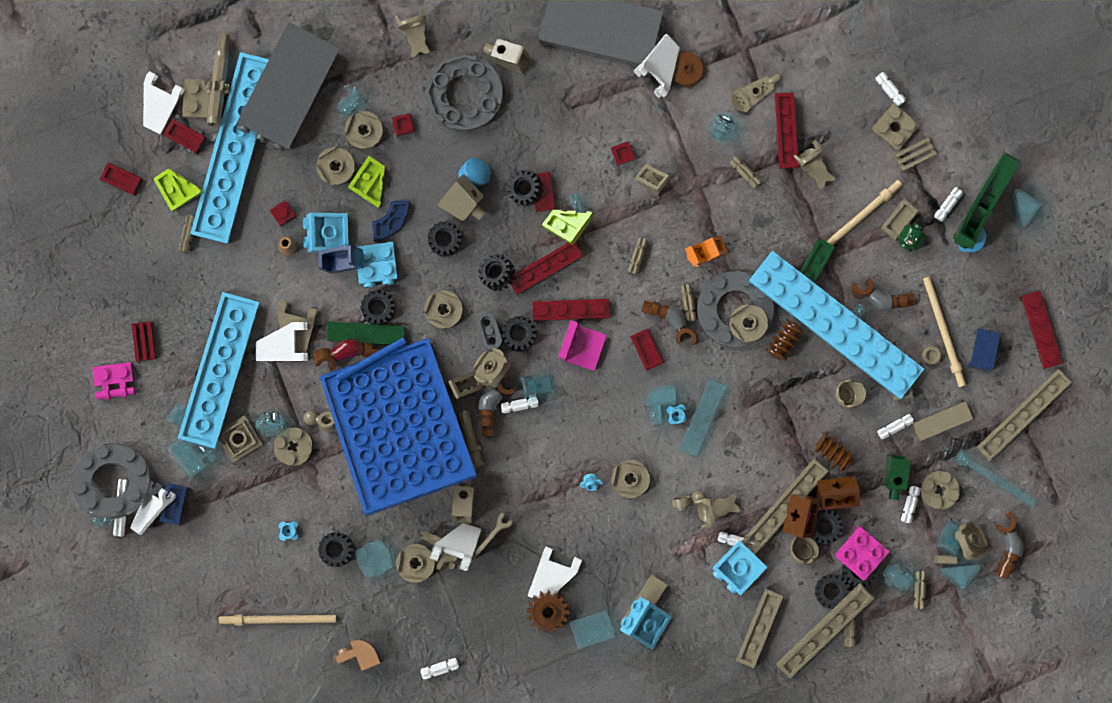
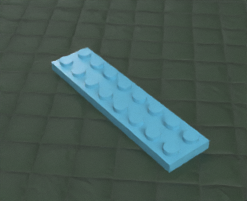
M222 292L178 435L179 440L216 450L258 312L259 302Z

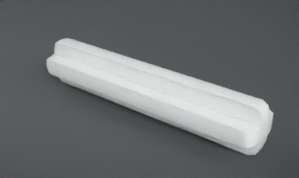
M119 479L117 496L127 490L129 480ZM126 516L114 520V536H124Z

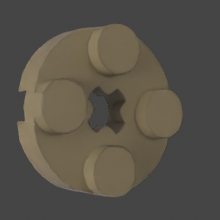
M361 111L349 117L345 124V134L353 147L360 150L373 149L382 139L383 127L375 114ZM367 126L369 133L361 135L359 128Z
M331 147L323 151L318 158V175L325 183L331 186H340L347 183L355 173L353 157L347 150ZM333 162H335L336 164H339V163H340V164H341V166L339 167L340 170H338V171L333 170V171H332V170H331V168L333 167L332 163H333Z
M442 290L428 297L424 311L427 320L432 326L439 329H449L460 321L463 308L456 294ZM447 305L449 312L441 315V311L438 310L439 306Z
M749 304L735 309L730 319V329L733 336L745 344L754 343L762 339L768 331L766 313L760 307ZM747 319H748L749 321H752V320H753V321H754V323L752 324L753 327H752V328H749V327L745 328V327H744V325L746 324V323H745V320H747Z
M494 348L489 353L484 352L481 354L474 365V370L476 371L474 378L484 386L491 385L496 387L511 367V362L508 360L507 355L501 350Z
M287 428L281 431L274 441V452L277 458L287 465H302L311 456L313 449L312 439L307 432L299 428ZM290 442L298 443L299 446L296 447V452L293 450L289 451Z
M626 460L614 468L611 483L614 490L620 496L632 499L641 496L647 490L650 483V475L641 462ZM630 474H633L636 482H632L629 485L628 481L625 480V476L628 477Z
M936 471L928 474L923 479L920 487V496L927 506L943 510L951 507L959 498L958 482L950 473ZM937 485L944 487L942 496L935 493Z
M973 521L962 524L959 527V531L955 532V538L960 543L966 560H979L986 557L988 551L985 552V546H988L986 535L979 525L975 526L973 524L975 523Z
M411 544L403 548L396 559V568L399 574L406 581L412 583H419L428 579L435 568V560L430 558L432 552L420 544ZM415 558H418V561L421 562V566H417V569H413V565H410V561H414Z

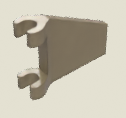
M280 300L277 310L280 329L292 322H308V330H296L297 353H307L318 310L309 308L307 318L286 313L289 302Z
M503 513L498 516L496 528L473 554L472 557L474 559L478 557L499 531L512 525L513 522L511 520L507 524L502 523V519L505 517Z

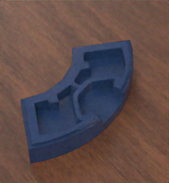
M409 200L390 201V207L386 215L379 220L372 221L373 241L386 239L403 226L409 213Z

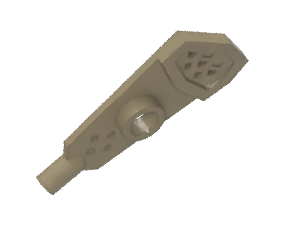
M778 74L771 78L765 76L732 92L730 104L735 111L746 113L774 89V84L781 80ZM758 88L760 92L756 95L752 90Z

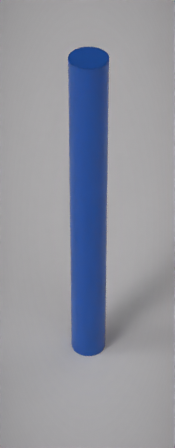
M402 337L337 374L338 381L346 379L406 345L405 340Z

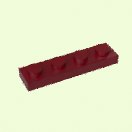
M794 92L775 93L779 169H796L799 166L793 155L798 156Z
M566 243L513 274L515 279H511L513 282L511 286L516 295H519L583 256L575 243L574 245Z
M1041 291L1021 296L1042 368L1047 369L1063 364Z
M609 299L533 302V321L610 318Z

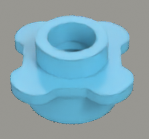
M683 404L667 408L670 424H679L687 420L684 412L686 408Z
M587 474L583 478L584 482L580 483V487L586 488L588 491H596L597 487L603 484V481L596 474Z
M281 522L279 524L280 540H296L298 538L296 533L297 522Z

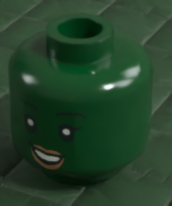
M916 223L913 226L906 224L898 235L899 245L910 252L919 250L926 239V234L923 233L924 228Z

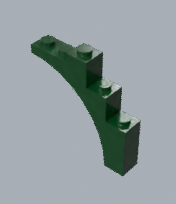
M1003 151L980 187L976 198L968 208L966 216L953 234L954 242L964 249L974 248L987 218L1020 165V160Z

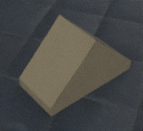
M646 164L635 177V180L658 197L670 182L671 177Z
M475 372L448 381L457 401L484 389L483 385L474 378Z

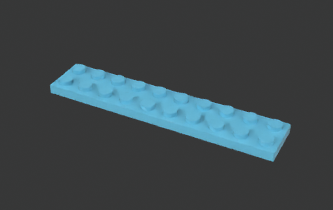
M240 52L204 182L203 193L200 197L190 233L193 236L229 244L257 141L256 135L250 132L249 134L243 133L238 129L239 126L236 123L269 59Z
M774 251L768 255L748 282L898 399L905 395L924 370L923 367Z

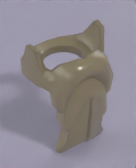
M421 9V16L408 18L404 21H401L399 16L396 15L398 27L403 31L404 36L408 39V44L411 46V57L414 58L419 53L429 54L430 51L425 45L424 24L426 23L423 9Z
M814 140L813 144L816 149H808L799 157L793 155V157L799 163L801 169L804 172H808L810 177L817 182L819 189H823L825 183L834 181L835 177L828 173L826 166L822 162L823 159L820 154L824 151V148Z
M733 493L726 498L714 500L712 498H705L694 501V504L701 503L697 506V512L699 513V518L706 522L700 528L716 526L715 520L718 517L725 516L729 512H740V508L734 504L736 494Z
M422 531L421 534L423 536L420 538L433 546L442 539L439 536ZM444 552L436 569L440 571L454 569L456 565L453 561H456L458 557Z

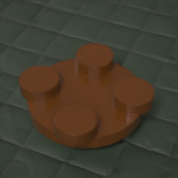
M681 51L677 56L672 78L678 84L690 89L701 78L705 65L695 54Z

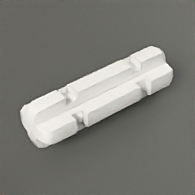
M882 72L876 77L877 82L883 85L882 88L890 98L894 99V103L900 106L905 102L906 98L899 94L898 88Z
M957 187L953 189L950 193L951 195L947 197L934 215L941 222L957 203V199L959 200L963 195V191Z
M530 397L528 400L525 398L511 401V403H502V413H510L512 410L513 412L525 410L528 407H538V398Z
M908 414L902 417V419L887 425L886 428L883 427L878 430V435L881 439L889 437V434L892 435L904 429L905 426L913 424L914 420Z
M911 486L909 489L910 495L907 496L903 510L905 513L901 517V521L910 524L912 522V513L915 512L918 502L917 496H919L921 491L919 487Z
M722 531L718 535L719 542H727L732 546L738 540L742 541L744 539L736 535H728V533Z
M453 658L448 660L449 662L447 663L444 661L432 665L431 668L421 669L423 679L426 680L431 678L432 675L435 677L447 673L450 669L451 671L458 669L457 659Z

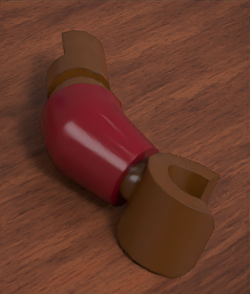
M347 339L332 348V351L328 348L318 349L314 353L313 359L315 366H320L322 362L328 361L329 370L332 372L336 367V360L341 361L348 357L360 356L361 354L363 357H369L380 350L372 349V344L370 343L362 345L361 342H357L355 339Z

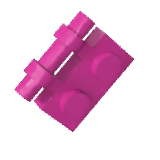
M131 362L92 367L94 386H102L103 388L102 391L95 392L96 400H110L112 397L119 396L126 398L128 395L135 394L134 387L127 388L128 382H134ZM120 384V389L110 390L109 385Z

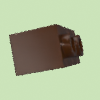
M855 476L817 481L818 500H821V510L860 506V491Z
M791 494L783 532L801 538H813L821 500L802 494Z

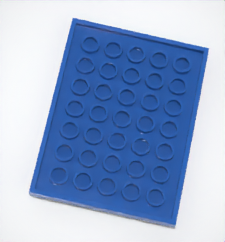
M428 338L401 347L340 382L336 375L353 365L319 376L365 516L477 477Z

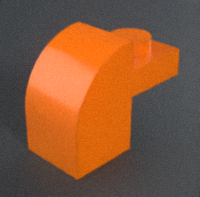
M721 236L712 237L700 244L685 248L689 262L695 267L704 265L728 253Z

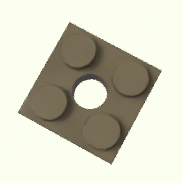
M893 103L871 130L898 151L920 124ZM897 123L900 126V131L893 132L890 129V124Z
M245 415L223 428L219 437V441L233 463L263 445ZM236 434L243 435L244 441L241 444H235L234 436Z

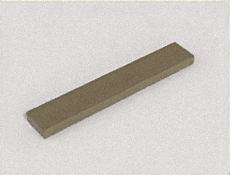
M1057 369L993 430L976 449L988 461H991L1072 382L1060 369Z
M813 459L741 542L756 555L784 523L791 494L808 496L817 485V481L822 480L829 471L816 459Z
M861 584L856 586L776 665L791 679L860 613L874 597Z

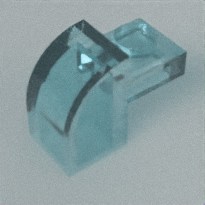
M675 385L659 386L648 394L644 407H652V410H649V422L653 421V426L662 425L661 406L676 405Z

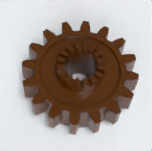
M550 589L547 590V593H543L541 590L539 596L534 594V601L528 602L531 608H527V612L532 613L528 616V620H534L532 626L538 625V631L545 628L546 633H549L550 628L556 632V626L563 628L562 621H568V618L564 615L569 614V610L565 609L568 606V602H562L564 596L558 597V591L552 594ZM545 607H551L554 611L551 615H545L543 610Z

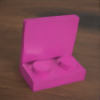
M570 321L558 359L594 371L606 335L579 326L577 322Z
M858 525L853 530L854 533L837 551L835 557L862 580H865L889 551Z

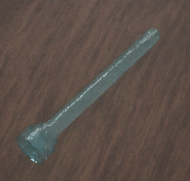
M961 449L956 455L954 462L958 465H967L1028 505L1036 506L1037 502L1035 499L970 459L971 456L965 450Z

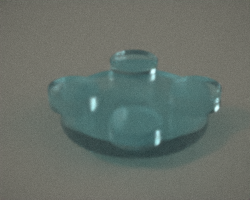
M381 540L367 543L355 552L358 566L363 571L364 576L368 578L383 574L393 565L390 551Z

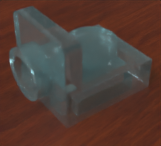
M348 85L344 88L350 97L341 99L337 106L338 112L343 117L361 103L358 98L360 96L358 91L354 87L350 89Z
M176 403L166 419L181 428L186 408Z

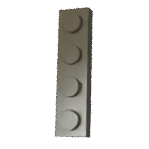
M764 589L735 661L752 668L755 667L782 601V595Z

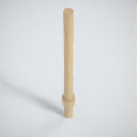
M897 180L888 189L882 190L873 202L826 242L831 245L838 242L884 201L887 202L891 199L892 194L903 186L902 183Z
M931 277L923 278L951 362V371L955 374L958 386H965L966 382L962 373L963 367L958 361Z
M235 614L234 616H219V624L243 626V624L336 623V615L243 616V614Z

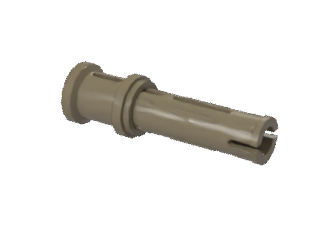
M468 410L457 413L474 469L482 468L486 464L482 460L480 452L482 449L480 445H477L470 412Z

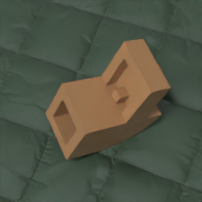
M364 640L351 641L352 650L349 647L338 651L339 655L335 656L338 664L357 657L362 671L381 663L375 647Z

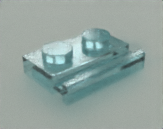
M607 610L570 622L578 649L615 637Z

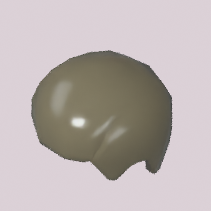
M852 379L845 380L836 387L835 399L840 406L852 409L863 404L867 391L861 382L857 383L852 381Z
M795 537L790 545V555L798 564H811L816 561L819 555V546L812 538Z

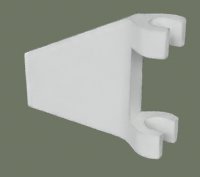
M668 34L664 35L647 58L634 70L638 77L641 74L645 76L649 71L661 84L654 91L658 98L661 95L665 97L670 90L679 52V46Z
M149 71L144 81L143 126L162 134L177 102L184 93V89L175 85L171 95L153 86L158 75Z
M292 322L256 342V361H308V353H297L296 330H308V322Z
M153 481L150 482L148 495L139 507L130 526L133 531L140 535L143 534L160 512L176 496V494L170 492L165 497L167 491L159 483H156L155 487L152 488Z
M462 523L435 543L430 558L438 561L441 551L463 559L460 569L467 571L481 529Z
M545 546L528 596L532 598L534 594L539 596L541 590L543 593H547V590L550 589L552 594L555 591H559L577 574L582 559L574 557L571 568L549 560L553 549Z

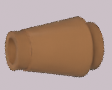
M284 237L280 240L278 249L283 255L290 256L296 252L297 243L291 237ZM289 241V245L284 247L283 244Z

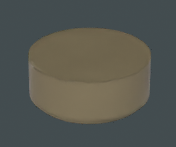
M929 346L922 351L921 359L926 365L933 366L941 360V352L937 347Z

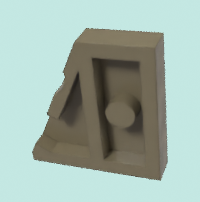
M185 79L183 118L207 119L210 93H206L207 86L204 80Z

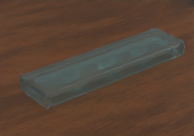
M711 379L708 380L679 450L697 457L727 386Z

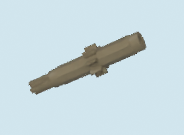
M227 33L219 34L212 82L207 81L206 93H210L207 125L212 127L220 126L224 95L228 96L230 84H226L230 35H227Z

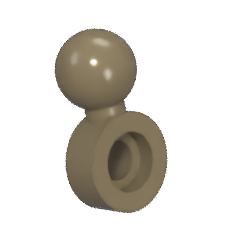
M309 410L304 414V421L308 425L318 423L320 429L325 432H330L336 428L331 412H324L319 416L316 411Z
M698 490L692 496L672 498V507L677 508L678 511L686 510L688 506L692 503L694 504V501L707 497L703 491Z

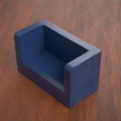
M347 245L319 250V270L333 274L364 268L363 249Z
M978 328L974 332L976 338L971 362L968 363L967 367L991 372L994 368L1001 333Z
M171 483L167 484V494L165 497L170 492H173L176 496L162 510L161 522L182 525L181 517L186 494L190 490L189 487Z

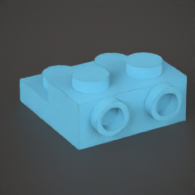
M309 213L303 219V228L307 229V237H304V248H307L308 253H318L319 250L349 245L347 213Z
M393 242L358 247L363 249L364 267L357 269L360 286L364 285V288L375 287L376 283L392 285L394 281H398Z
M738 540L712 567L715 570L712 574L720 581L724 579L729 584L727 588L734 595L736 593L741 595L762 574L767 566Z
M639 597L638 600L632 603V610L628 617L622 620L620 630L653 650L672 616L649 601Z

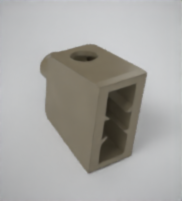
M497 39L495 44L487 42L483 51L491 55L492 60L497 65L520 74H524L530 60L525 47L501 39Z
M464 174L458 178L438 203L440 208L462 221L469 214L480 220L486 213L484 209L477 205L482 200L483 194Z
M471 480L459 483V486L454 488L452 522L472 524L474 487H471Z

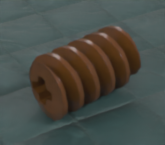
M787 318L788 324H782L784 330L777 331L780 337L774 336L773 340L775 343L769 342L771 349L765 348V351L777 360L787 361L784 354H792L788 348H796L793 341L800 342L798 334L805 335L797 324Z
M826 431L815 444V453L822 450L821 458L828 455L826 462L829 463L834 460L832 467L840 465L838 471L840 473L853 462L856 456L851 458L853 452L850 450L845 453L847 447L844 445L839 448L841 442L833 443L835 437L827 438L829 432Z

